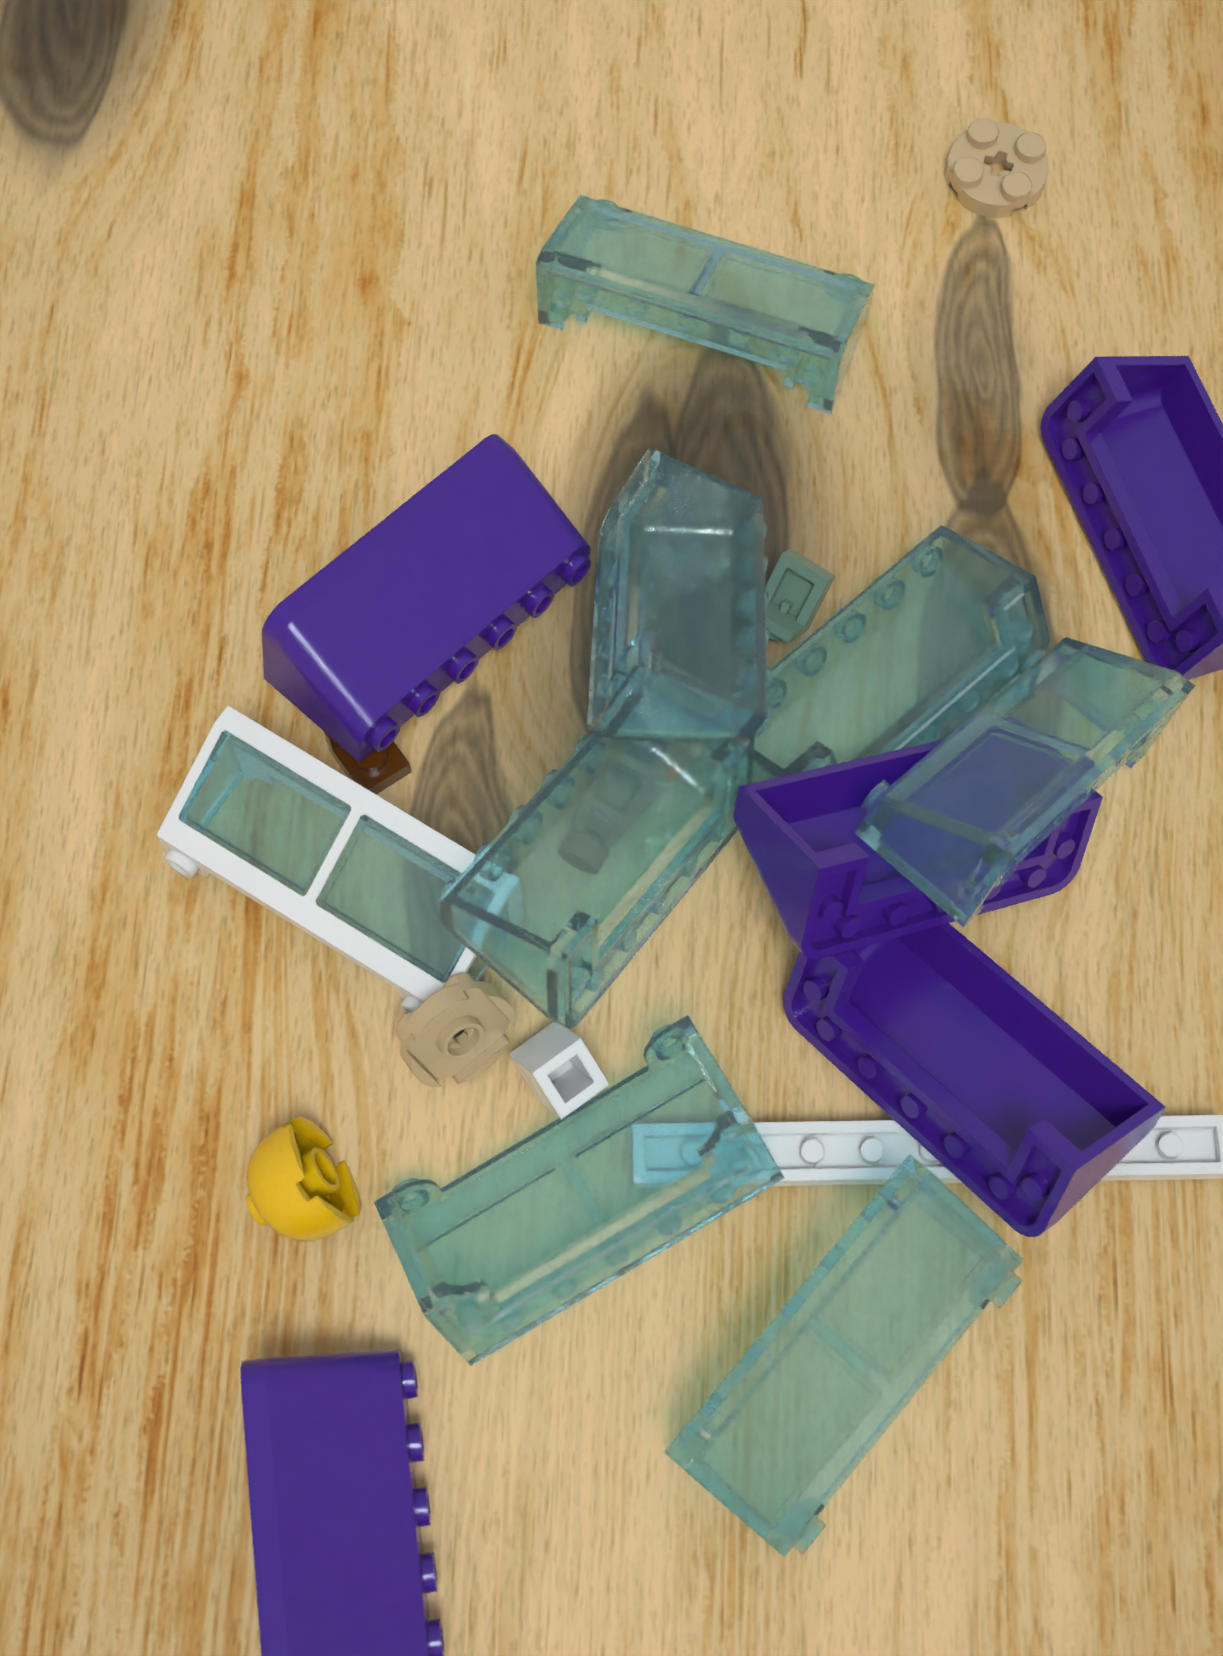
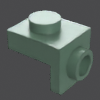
M789 548L782 552L760 598L749 604L744 616L756 623V628L764 636L776 641L791 642L808 631L836 576Z

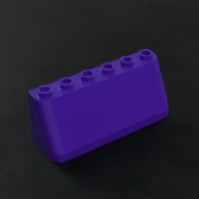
M1189 356L1095 357L1045 409L1041 420L1043 442L1152 674L1161 682L1172 683L1188 681L1222 670L1223 423Z
M492 434L483 439L273 609L262 628L264 679L352 757L361 762L373 750L380 752L386 749L397 737L400 727L414 715L422 717L428 713L436 704L440 693L452 682L455 681L459 684L465 681L477 667L479 659L492 648L496 651L503 648L512 639L517 627L529 616L533 618L540 616L550 606L554 595L566 584L574 586L580 582L591 566V561L589 560L591 548L515 448L499 435Z
M1013 723L739 786L733 818L790 941L806 958L817 960L1041 898L1062 890L1073 880L1081 866L1103 797L1018 723Z
M949 923L817 960L808 959L799 951L783 996L784 1010L791 1025L1000 1218L1021 1235L1037 1237L1056 1224L1154 1129L1166 1107Z
M401 1349L266 1357L242 1361L240 1372L261 1656H445L441 1619L430 1620L427 1593L438 1591L434 1552L423 1553L420 1527L431 1526V1511L427 1486L416 1488L414 1462L424 1461L425 1456L421 1423L410 1424L408 1399L418 1397L414 1359L404 1361Z

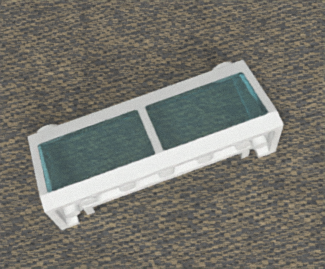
M230 706L225 708L212 726L156 835L167 854L164 857V861L175 871L189 879H192L196 873L205 877L209 874L214 875L394 987L403 999L400 1008L406 1014L415 1011L426 999L441 990L446 981L454 975L467 973L475 981H480L523 918L517 879Z

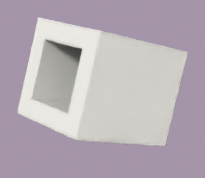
M556 1020L509 1053L510 1058L536 1099L561 1120L609 1085L582 1039Z

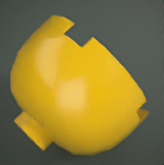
M302 1116L296 1117L277 1127L264 1137L250 1157L246 1177L249 1194L246 1196V1204L255 1221L261 1226L268 1225L277 1234L297 1242L316 1241L343 1229L355 1221L352 1218L359 1215L361 1209L358 1190L345 1160L338 1163L335 1169L331 1158L324 1150L331 1146L333 1142L322 1129Z

